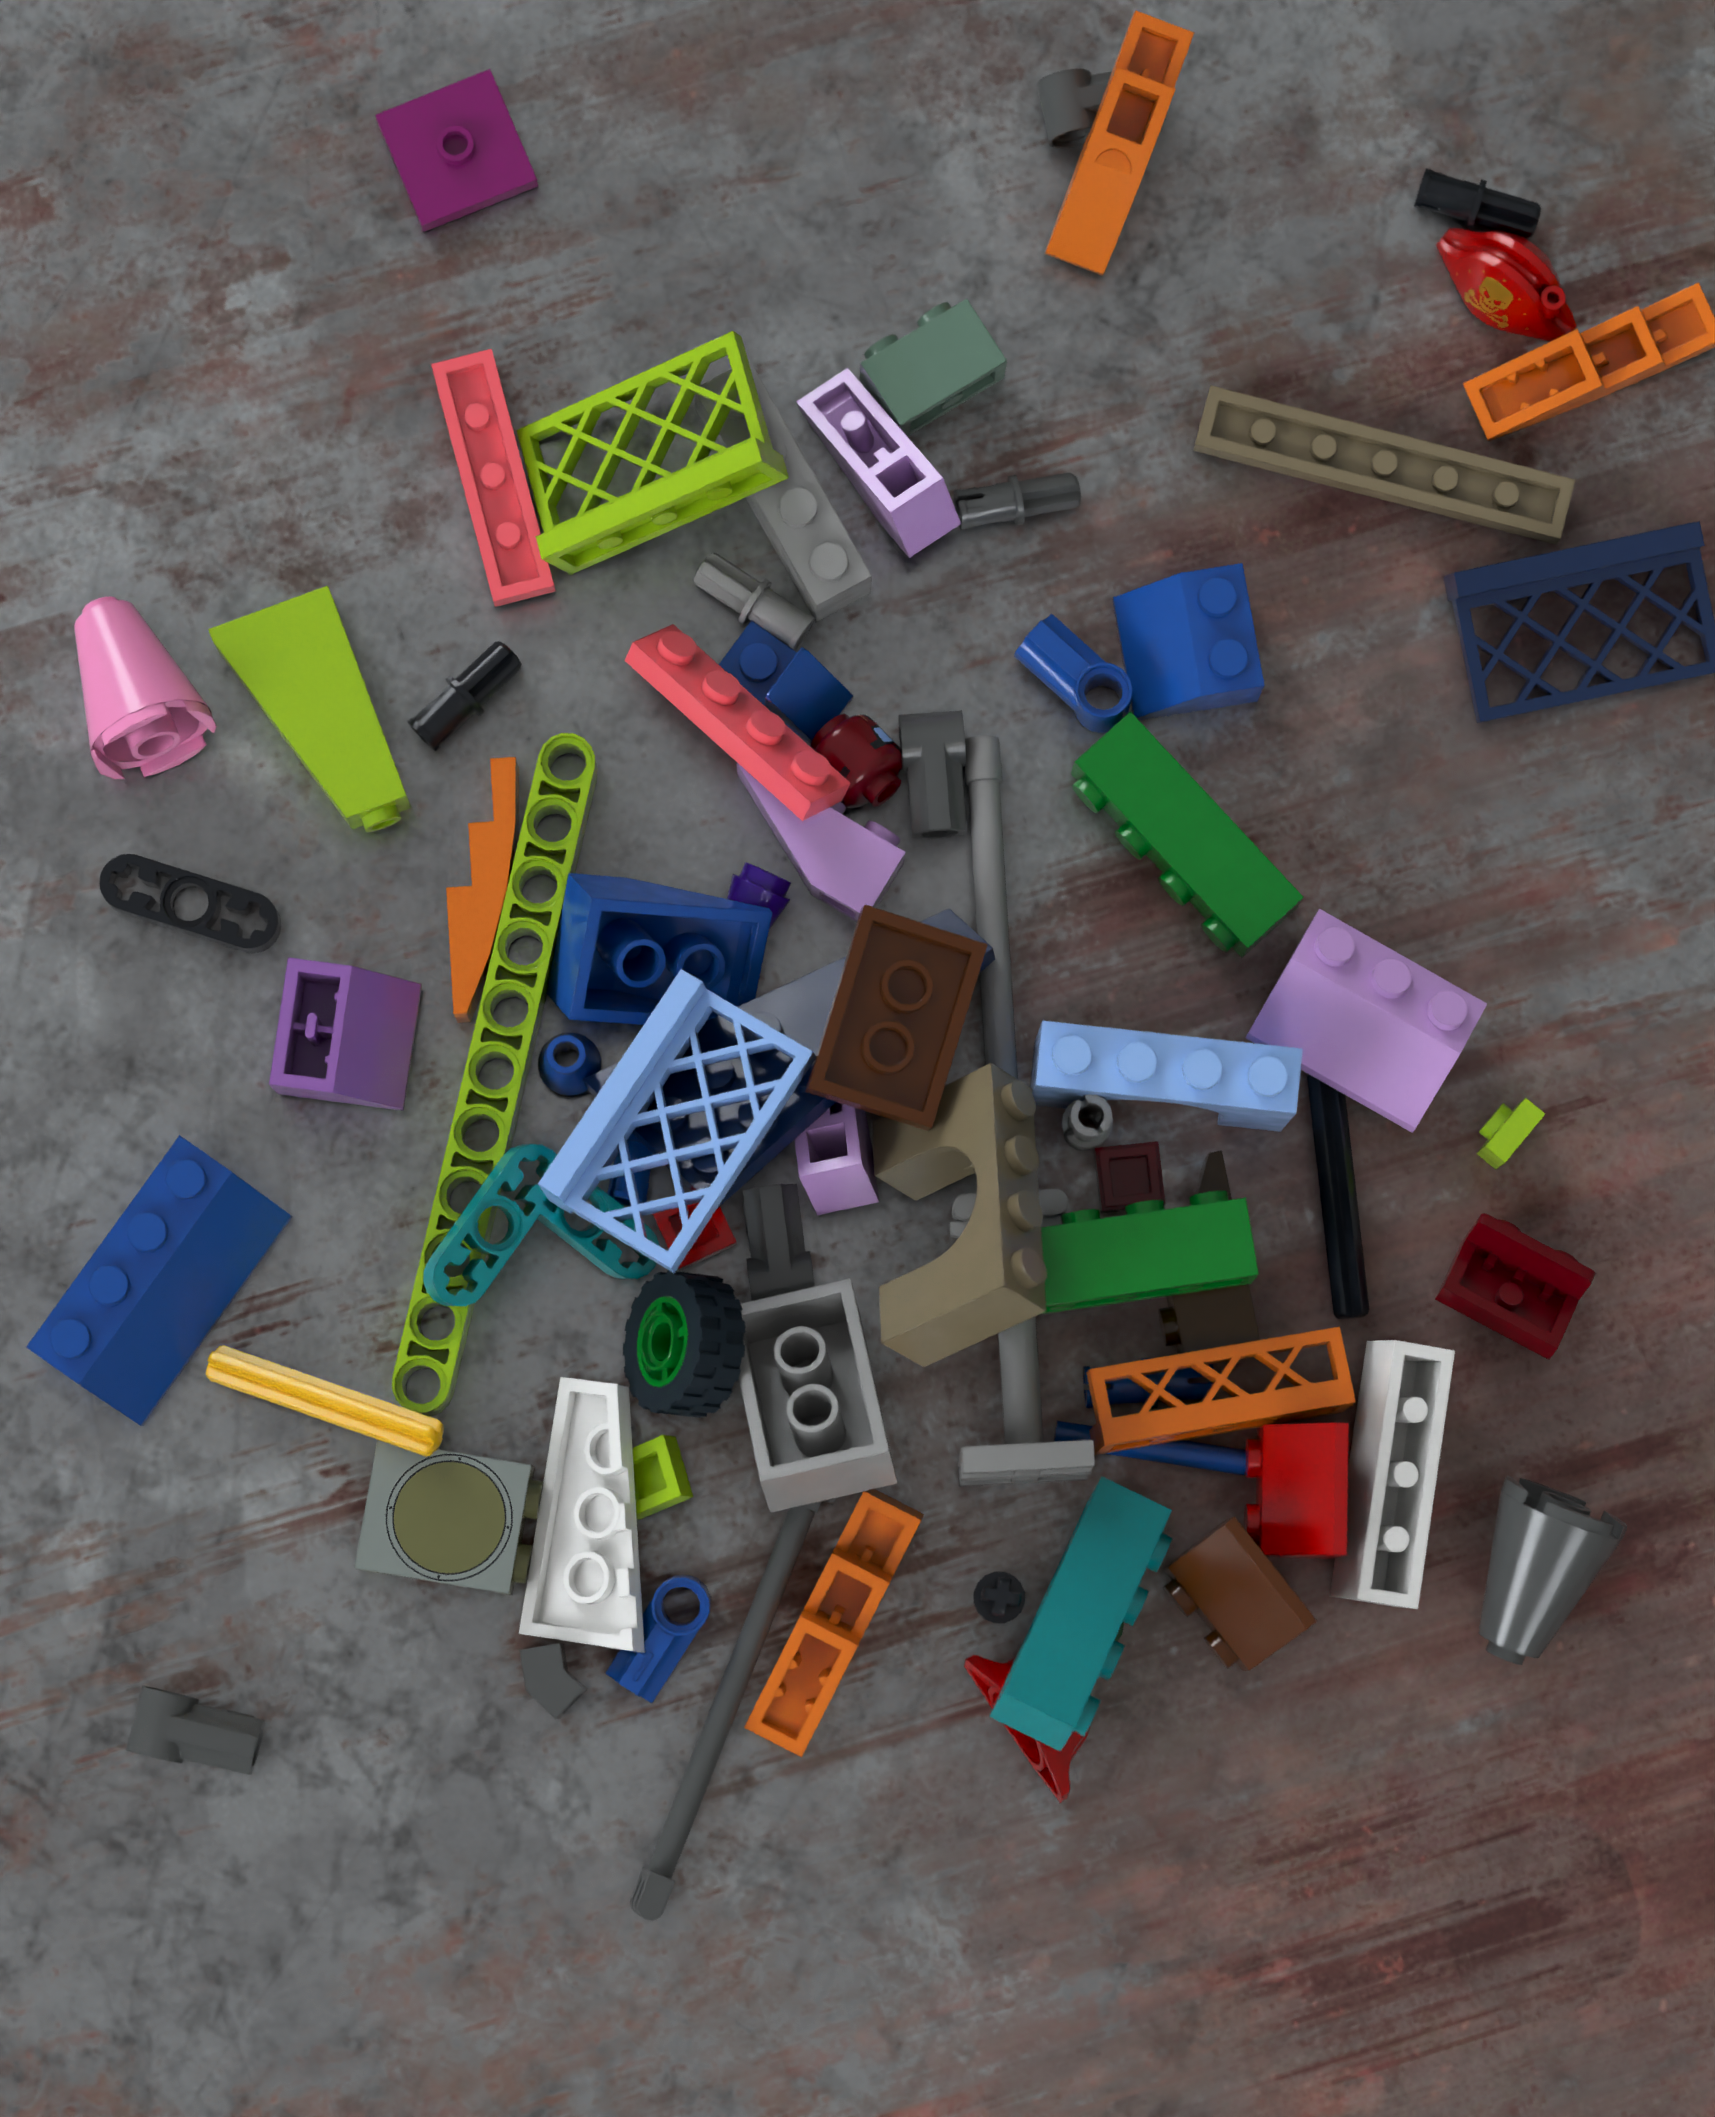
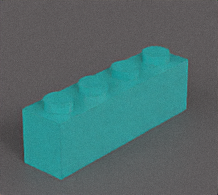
M1101 1476L1083 1509L989 1717L1058 1751L1062 1750L1073 1731L1082 1736L1085 1735L1101 1701L1090 1695L1098 1676L1107 1681L1110 1679L1125 1647L1124 1644L1115 1640L1122 1622L1130 1626L1134 1625L1148 1596L1149 1591L1139 1586L1146 1568L1157 1572L1173 1537L1163 1533L1172 1512L1171 1509Z

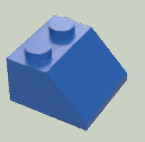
M1243 563L1178 573L1113 597L1112 601L1124 669L1132 685L1131 709L1139 721L1258 701L1265 685Z

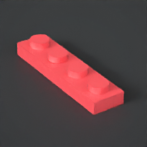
M492 348L432 363L435 382L494 606L498 607L556 592L549 563L541 559L536 536L541 533Z
M674 624L632 642L624 661L800 820L804 821L843 800L851 783L831 766L824 756L812 749L778 715L765 707L740 684L736 677L726 672L698 647L690 636L683 633Z

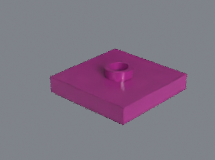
M490 69L375 114L377 124L423 232L538 187L537 177Z

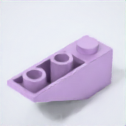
M737 763V775L810 894L856 922L864 904L877 908L905 861L906 852L897 847L901 841L900 838L876 822L869 820L865 827L844 816L843 813L846 807L841 802L802 821Z

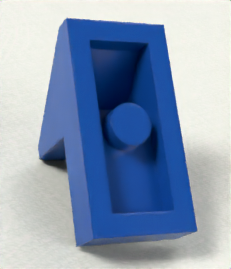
M752 620L719 663L726 672L736 677L740 684L765 707L778 715L793 732L810 744L817 732L831 719L842 714L853 699V694L808 650L801 647L798 652H795Z

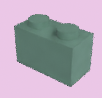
M968 299L963 300L952 308L948 302L933 307L917 321L919 328L900 339L895 334L888 335L874 343L864 353L866 360L860 363V382L907 437L1005 378L1007 359Z

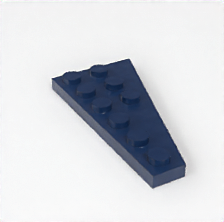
M950 908L921 921V923L988 944ZM989 944L987 945L979 973L995 960L993 947ZM847 956L738 1006V1008L810 1049L816 1056ZM716 1016L706 1021L698 1033L702 1053L738 1045L734 1024L721 1016ZM744 1030L746 1042L759 1039ZM691 1045L682 1058L693 1056ZM776 1048L749 1055L755 1085L781 1079L792 1063L793 1058ZM741 1057L705 1066L711 1096L747 1087ZM814 1062L718 1208L836 1103V1101L805 1092ZM618 1063L583 1078L587 1090L594 1097L597 1096ZM696 1068L671 1074L662 1087L666 1107L702 1098ZM770 1095L758 1098L760 1109L763 1107V1105L765 1104ZM656 1098L647 1111L658 1109ZM750 1100L714 1108L720 1139L745 1133L754 1120ZM705 1111L669 1119L675 1150L711 1141ZM661 1122L636 1127L632 1132L654 1155L667 1152ZM734 1149L723 1151L725 1163ZM714 1154L678 1162L682 1183L691 1191L710 1187L718 1175Z

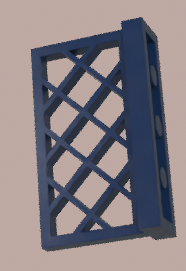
M1700 521L1463 570L1443 576L1447 599L1452 601L1477 723L1715 673V620L1700 547L1705 546ZM1686 564L1691 591L1679 609L1650 591L1664 568ZM1650 571L1642 585L1629 577V575ZM1616 579L1636 593L1618 622L1589 604L1602 581ZM1589 584L1581 598L1567 589ZM1555 592L1575 605L1557 635L1527 616L1543 593ZM1528 597L1520 611L1506 602ZM1643 599H1646L1673 617L1655 646H1652L1625 628ZM1493 604L1514 618L1496 648L1475 635L1470 609ZM1693 604L1697 621L1686 615ZM1583 611L1612 630L1594 659L1564 641ZM1681 623L1701 636L1706 662L1683 666L1662 652ZM1522 624L1551 643L1533 672L1503 654ZM1619 636L1648 654L1635 677L1622 679L1601 665ZM1478 648L1490 656L1483 668ZM1558 649H1561L1588 667L1574 690L1561 692L1540 678ZM1656 660L1670 669L1648 674ZM1500 662L1527 681L1513 703L1490 707L1485 680L1496 663ZM1595 673L1609 681L1608 683L1587 687ZM1534 686L1548 694L1547 696L1526 700Z

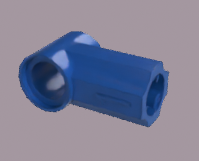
M1053 614L1041 620L1015 651V658L1075 711L1076 718L1081 725L1090 731L1106 733L1129 713L1132 685L1125 671L1115 664L1106 663ZM1105 686L1114 690L1119 696L1120 701L1113 708L1106 710L1097 709L1089 704L1086 694L1095 687Z
M675 1575L666 1579L655 1591L652 1600L642 1614L645 1653L620 1649L605 1674L635 1695L653 1703L711 1611V1595L707 1586L698 1578L690 1575ZM686 1587L697 1595L700 1601V1611L694 1620L687 1623H679L667 1616L664 1610V1598L666 1593L673 1588Z

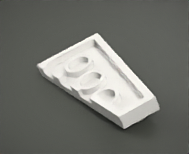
M560 1377L519 1634L645 1653L629 1387L613 1383Z

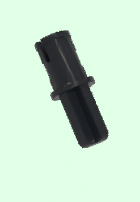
M1429 168L1425 169L1414 207L1436 211L1467 221V228L1472 229L1474 223L1524 238L1532 237L1541 214V206L1538 203L1486 188V180L1481 179L1480 183L1476 184L1432 171Z
M500 641L494 642L456 679L449 675L445 679L448 686L407 723L436 752L440 745L474 713L478 716L484 713L481 706L521 669L522 664L519 658L504 643Z
M992 1572L985 1575L977 1583L974 1590V1605L977 1612L985 1620L992 1623H1006L1014 1620L1021 1613L1025 1604V1591L1021 1582L1015 1576L1006 1572Z

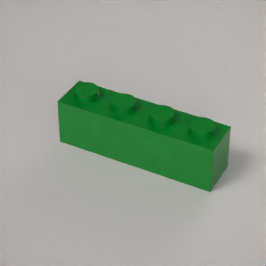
M1131 711L1074 761L1071 775L1077 781L1072 785V788L1077 796L1094 813H1098L1102 809L1107 812L1120 826L1115 831V835L1122 845L1139 860L1147 855L1163 873L1158 877V881L1164 890L1181 906H1184L1189 901L1206 919L1201 924L1203 931L1222 951L1227 953L1233 948L1243 958L1298 908L1304 898L1300 892Z
M1220 1190L1190 1196V1206L1165 1209L1163 1200H1148L1125 1206L1126 1215L1101 1218L1098 1209L1079 1210L1061 1215L1062 1224L1041 1227L1043 1261L1047 1276L1045 1280L1046 1311L1039 1315L1252 1284L1259 1275L1246 1198L1229 1200L1228 1192Z

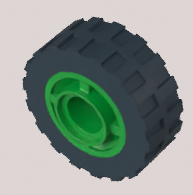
M669 1270L667 1272H659L653 1275L654 1279L646 1281L641 1287L642 1291L638 1298L635 1297L631 1306L630 1317L626 1321L624 1330L626 1331L625 1343H623L625 1378H628L629 1390L632 1396L639 1400L638 1404L643 1409H648L652 1413L698 1418L707 1417V1413H715L721 1408V1403L724 1400H728L733 1392L731 1389L735 1381H738L741 1372V1360L745 1353L744 1333H746L745 1321L742 1320L741 1315L742 1306L740 1300L736 1299L733 1294L735 1290L730 1284L723 1283V1279L720 1277L679 1271L673 1273Z

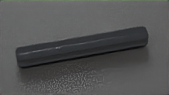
M1308 1074L1307 1082L1333 1314L1337 1319L1361 1318L1368 1314L1370 1308L1346 1096Z

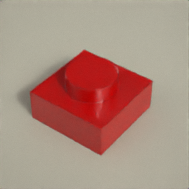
M699 1203L687 1205L689 1216H691ZM720 1207L716 1209L678 1267V1271L684 1270L737 1245ZM679 1208L652 1214L668 1249L683 1228Z

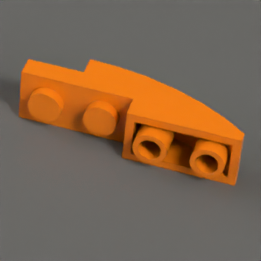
M1135 10L1044 254L1099 275H1104L1176 90L1174 87L1194 32Z

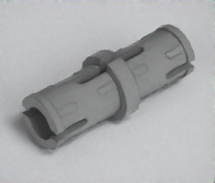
M1089 1094L1084 1096L1085 1099L1083 1101L1079 1099L1073 1101L1067 1106L1062 1116L1061 1127L1065 1141L1076 1150L1087 1151L1099 1147L1107 1141L1112 1132L1113 1118L1111 1107L1105 1099L1098 1095ZM1079 1116L1080 1118L1091 1120L1096 1130L1083 1126L1079 1121Z

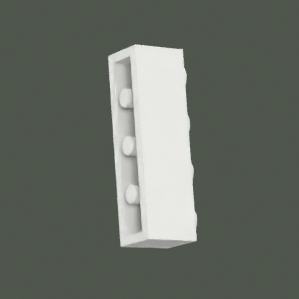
M1398 1340L1366 1342L1348 1465L1347 1555L1335 1558L1329 1596L1386 1606L1418 1609L1455 1355L1454 1350Z

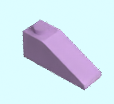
M848 368L796 401L799 410L875 518L909 558L961 524L943 477Z
M836 1102L795 1139L799 1178L817 1215L879 1202L877 1179L874 1176L873 1147L866 1112Z

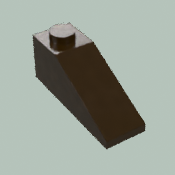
M1222 1151L1211 1152L1203 1161L1194 1195L1224 1190L1228 1192L1229 1200H1232ZM1249 1284L1166 1296L1168 1307L1158 1309L1164 1344L1166 1347L1176 1345L1178 1354L1260 1340Z

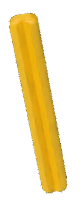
M225 1345L219 1346L208 1357L206 1377L217 1384L426 1457L431 1456L441 1445L444 1425L438 1419Z

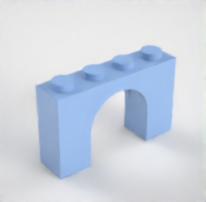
M1042 1021L1034 1042L1030 1088H1032L1036 1106L1066 1109L1073 1101L1078 1099L1083 1101L1085 1099L1084 1096L1090 1094L1098 1095L1105 1100H1141L1193 1106L1218 1112L1217 1125L1281 1132L1297 1113L1303 1049Z

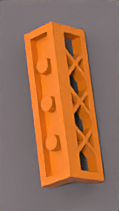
M1340 1326L1092 1368L1086 1372L1096 1418V1424L1089 1430L1091 1440L1094 1442V1455L1256 1428L1265 1424H1279L1342 1413L1356 1402ZM1326 1345L1334 1380L1310 1383L1289 1368L1301 1349ZM1290 1351L1283 1362L1270 1355ZM1254 1357L1276 1372L1263 1392L1248 1394L1227 1379L1239 1359ZM1228 1361L1220 1374L1208 1366L1209 1364ZM1192 1368L1213 1383L1200 1403L1186 1405L1164 1390L1176 1370ZM1165 1372L1158 1384L1144 1376ZM1128 1378L1150 1393V1396L1137 1414L1112 1418L1105 1382ZM1282 1378L1294 1385V1387L1275 1390ZM1220 1388L1232 1396L1230 1398L1212 1400ZM1157 1399L1170 1407L1149 1411Z

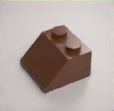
M1235 1517L1221 1522L1163 1569L1171 1579L1170 1582L1163 1586L1164 1590L1186 1617H1189L1196 1611L1212 1631L1204 1637V1640L1227 1669L1237 1663L1243 1671H1250L1317 1622L1315 1617Z

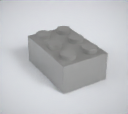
M851 1278L741 1303L742 1320L745 1321L746 1333H744L745 1353L741 1360L739 1381L760 1483L770 1513L898 1484Z

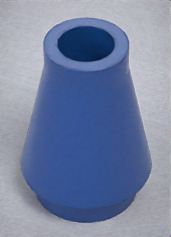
M567 1032L552 1037L545 1043L538 1058V1071L542 1081L549 1089L562 1095H577L587 1091L583 1078L601 1070V1056L598 1048L589 1038L578 1033ZM574 1049L579 1053L577 1062L572 1066L563 1067L556 1062V1057L560 1051L568 1052Z

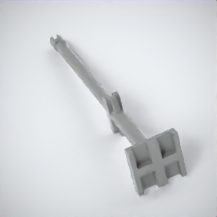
M974 736L965 739L966 766H964V778L969 792L977 934L993 947L995 960L980 973L985 1065L992 1063L1018 1080L1000 784L1003 783L999 738L996 736ZM1059 1189L1039 1190V1204L1043 1213L1041 1227L1062 1224L1061 1215L1066 1213L1069 1202L1065 1192ZM965 1193L955 1198L951 1212L955 1222L949 1223L950 1237L959 1238L971 1217L977 1193ZM1036 1316L998 1333L1005 1444L962 1447L958 1459L959 1487L1088 1480V1475L1092 1473V1467H1095L1093 1440L1044 1442Z

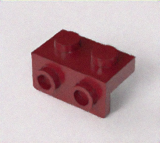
M1482 1213L1462 1240L1435 1300L1549 1360L1558 1349L1580 1298L1590 1287L1595 1272L1579 1263L1569 1253L1554 1250L1522 1233L1514 1224Z

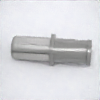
M711 553L706 557L695 574V584L739 613V622L745 624L748 620H752L794 651L802 643L815 622V617L810 614L807 615L791 602L771 590V582L764 579L760 583L716 553Z

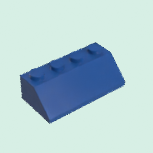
M179 1135L26 1348L140 1426H143L293 1216Z

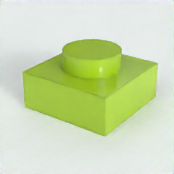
M1527 1098L1519 1102L1513 1110L1502 1103L1480 1129L1479 1133L1487 1141L1476 1154L1495 1170L1498 1169L1510 1158L1545 1113Z
M661 1435L633 1447L636 1515L638 1520L693 1498L676 1436Z

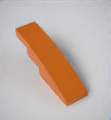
M1698 282L1643 309L1636 306L1581 333L1576 329L1463 383V386L1487 440L1492 441L1607 396L1715 348V316Z
M516 757L490 758L494 821L468 823L472 886L446 887L453 1014L458 1023L471 1022L483 993L519 839V767Z
M876 1489L863 1491L744 1726L745 1729L800 1757L803 1756L924 1516L923 1513Z

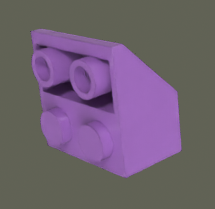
M288 957L269 1085L280 1095L404 1111L422 985L355 966Z

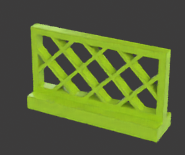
M734 331L516 430L543 533L536 536L541 559L570 575L789 478L783 455L773 449L742 337ZM728 355L732 372L721 395L700 387L699 385L710 363ZM687 374L685 379L680 378L681 376ZM671 382L681 388L666 420L646 412L645 409L655 388ZM695 394L716 402L701 436L680 427ZM738 394L741 404L735 402ZM633 399L631 404L626 403V401ZM617 407L626 411V414L611 445L592 437L591 434L601 413ZM730 410H734L745 416L751 438L726 448L715 443ZM641 419L661 427L646 461L625 452ZM578 424L576 429L572 428V426ZM562 431L573 437L558 468L554 469L544 463L539 441ZM676 434L697 443L686 467L673 473L660 468ZM587 443L607 452L592 485L571 476ZM711 450L717 452L709 456ZM621 459L641 467L642 469L631 492L619 497L606 492ZM547 474L553 476L551 482H549ZM656 475H659V476L662 477V478H659V479H657V480L654 481ZM569 483L588 492L577 516L560 523L556 507L567 484ZM602 499L608 501V502H606V503L600 505Z

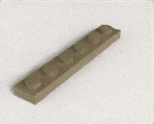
M1211 385L1193 451L1555 545L1558 544L1562 536L1575 479Z

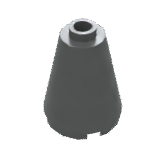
M1506 1476L1500 1492L1479 1626V1634L1489 1640L1486 1650L1503 1660L1519 1665L1523 1664L1525 1656L1539 1658L1622 1541L1628 1528L1626 1523L1606 1511L1603 1512L1600 1520L1590 1517L1591 1510L1585 1507L1587 1502L1531 1480L1520 1478L1518 1483L1511 1476Z

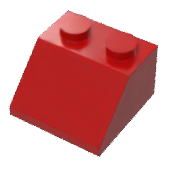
M1349 1423L1265 1424L1257 1428V1439L1246 1440L1245 1475L1246 1478H1256V1504L1245 1505L1244 1529L1266 1557L1334 1559L1347 1555Z

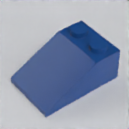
M568 873L546 994L569 1020L644 1025L682 969L702 981L707 990L738 1007L756 998L772 911L766 907L632 878ZM712 1012L707 1021L719 1015Z

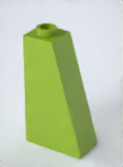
M328 585L208 629L221 657L352 830L364 825L366 832H373L389 827L402 819L400 812L412 807Z

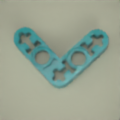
M524 1144L509 1149L501 1157L428 1260L424 1269L423 1282L430 1297L435 1302L444 1306H468L475 1303L484 1295L536 1220H539L603 1272L614 1278H641L648 1275L657 1263L633 1249L639 1255L637 1262H623L620 1264L618 1260L622 1255V1250L611 1240L598 1239L596 1245H593L592 1241L604 1232L602 1229L592 1223L580 1231L570 1227L566 1222L564 1210L550 1202L537 1184L525 1185L514 1200L525 1204L523 1211L515 1201L498 1195L497 1192L500 1187L504 1192L515 1191L523 1180L524 1173L518 1168L520 1161L533 1162L537 1159L539 1165L536 1168V1174L542 1178L557 1156V1153L544 1145ZM596 1186L589 1197L592 1205L602 1212L625 1208L598 1186ZM491 1206L501 1209L508 1220V1231L505 1237L495 1244L485 1241L478 1230V1219L481 1213ZM634 1218L620 1221V1223L636 1232ZM644 1223L647 1239L660 1246L657 1235ZM464 1239L471 1249L488 1255L489 1258L486 1263L483 1259H471L462 1273V1277L468 1282L467 1288L451 1289L448 1292L446 1287L449 1284L450 1278L443 1272L446 1265L460 1266L472 1252L460 1246Z

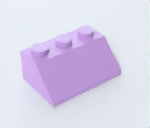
M1319 909L1245 1038L1256 1044L1302 1048V1071L1413 1133L1461 1054L1487 1003Z

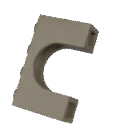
M992 1063L945 1085L933 1127L929 1131L885 1117L872 1122L874 1176L915 1201L976 1173L977 1195L975 1205L965 1229L956 1242L944 1254L932 1262L879 1286L881 1343L922 1367H926L1046 1311L1045 1280L1047 1272L1042 1251L1041 1224L1043 1213L1039 1204L1037 1173L1039 1156L1036 1150L1034 1126L1036 1103L1032 1094V1088Z

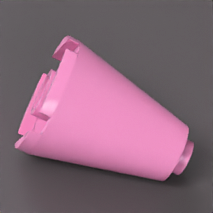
M108 596L88 603L83 608L82 614L77 618L74 629L90 753L99 773L112 779H125L121 769L140 767L143 777L176 767L198 754L206 746L203 738L205 731L209 729L214 733L217 727L208 705L131 602Z

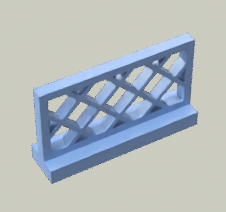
M681 969L538 1185L548 1200L570 1214L574 1212L675 1273L814 1062L816 1056L810 1049L707 990L702 981ZM712 1012L734 1024L738 1045L705 1053L701 1052L698 1033ZM744 1030L759 1039L746 1042ZM691 1045L693 1056L682 1058ZM776 1048L793 1058L792 1063L781 1079L755 1085L749 1055ZM741 1057L747 1087L711 1096L705 1066ZM696 1068L702 1098L666 1107L662 1087L669 1076L673 1073ZM770 1095L765 1104L763 1105V1107L760 1109L758 1098ZM656 1098L658 1109L647 1111ZM750 1100L754 1120L747 1131L720 1139L714 1108ZM705 1111L711 1141L675 1150L669 1119ZM661 1122L667 1152L631 1160L627 1140L634 1129L639 1126ZM734 1149L725 1163L723 1151ZM620 1152L622 1163L611 1165ZM714 1154L718 1175L711 1186L684 1193L678 1162ZM669 1164L676 1195L640 1204L634 1173ZM625 1175L631 1206L602 1212L587 1203V1200L600 1181ZM699 1203L691 1216H689L687 1205ZM679 1208L683 1228L667 1251L647 1239L642 1216ZM634 1218L636 1232L620 1223V1221Z

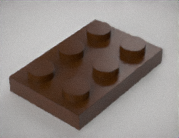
M864 904L859 914L805 1092L926 1131L932 1129L988 944Z

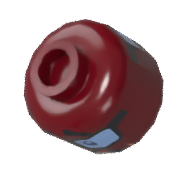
M840 714L827 722L812 739L810 747L824 756L830 765L851 783L841 801L847 808L861 807L869 802L874 807L880 806L888 801L899 789L901 780L898 774L903 765L902 749L869 716L855 715L849 717L846 714Z

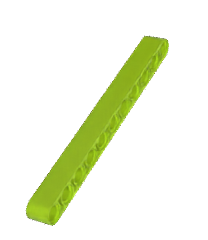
M560 733L552 736L543 744L538 755L392 1376V1391L396 1401L403 1408L429 1417L441 1413L452 1400L475 1303L468 1306H444L435 1302L426 1291L423 1282L424 1269L432 1254L461 1215L455 1212L450 1205V1196L453 1190L464 1182H474L482 1186L501 1157L512 1147L547 997L546 993L568 873H576L597 783L598 768L592 747L583 737L574 733ZM564 754L578 755L586 762L583 773L570 781L558 779L551 773L553 762ZM551 814H560L571 822V829L568 835L557 842H548L536 834L539 822ZM546 875L557 883V890L549 901L532 903L523 897L522 889L525 882L533 876ZM522 936H532L543 944L540 957L534 963L528 965H518L508 958V949L511 943ZM508 997L520 998L528 1004V1014L525 1020L514 1027H504L493 1019L496 1005ZM495 1058L509 1061L514 1066V1075L505 1087L489 1089L479 1082V1072L487 1061ZM479 1120L491 1121L499 1128V1138L496 1144L484 1152L473 1151L465 1145V1133L468 1127ZM501 1187L499 1188V1190H498V1192H497L498 1195L501 1194V1190H502ZM495 1206L486 1208L478 1219L479 1233L487 1242L490 1241L497 1207ZM463 1239L460 1245L472 1251L470 1253V1261L471 1259H483L485 1262L486 1255L471 1249ZM462 1274L456 1277H449L450 1281L446 1287L448 1292L451 1289L467 1288L468 1282L464 1280ZM436 1306H444L451 1309L455 1316V1326L452 1333L441 1340H430L424 1337L421 1330V1320L424 1314ZM420 1369H431L438 1374L440 1379L438 1395L432 1401L425 1404L412 1402L406 1392V1383L409 1377Z

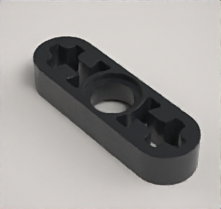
M122 854L114 857L104 866L101 872L99 885L104 899L113 909L124 915L246 953H259L267 950L276 942L280 935V915L273 903L262 894L135 854ZM132 869H138L139 879L147 886L161 889L162 876L171 879L166 883L161 892L160 911L155 912L151 908L155 905L156 900L150 895L133 892L128 901L122 900V891L114 885L118 876L128 878ZM186 887L201 888L208 896L206 912L203 916L193 921L182 920L173 911V900L176 894ZM221 896L231 897L225 906L228 911L236 914L248 915L252 907H259L260 917L268 923L265 931L254 930L250 939L242 938L243 930L237 923L221 918L220 922L221 930H212L211 927L216 923L221 912Z

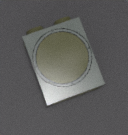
M377 1440L354 1568L513 1596L515 1582L526 1584L528 1579L533 1546L522 1544L526 1518L535 1520L538 1518L544 1481L533 1480L535 1468L529 1464L440 1449L435 1450L431 1456L426 1457Z

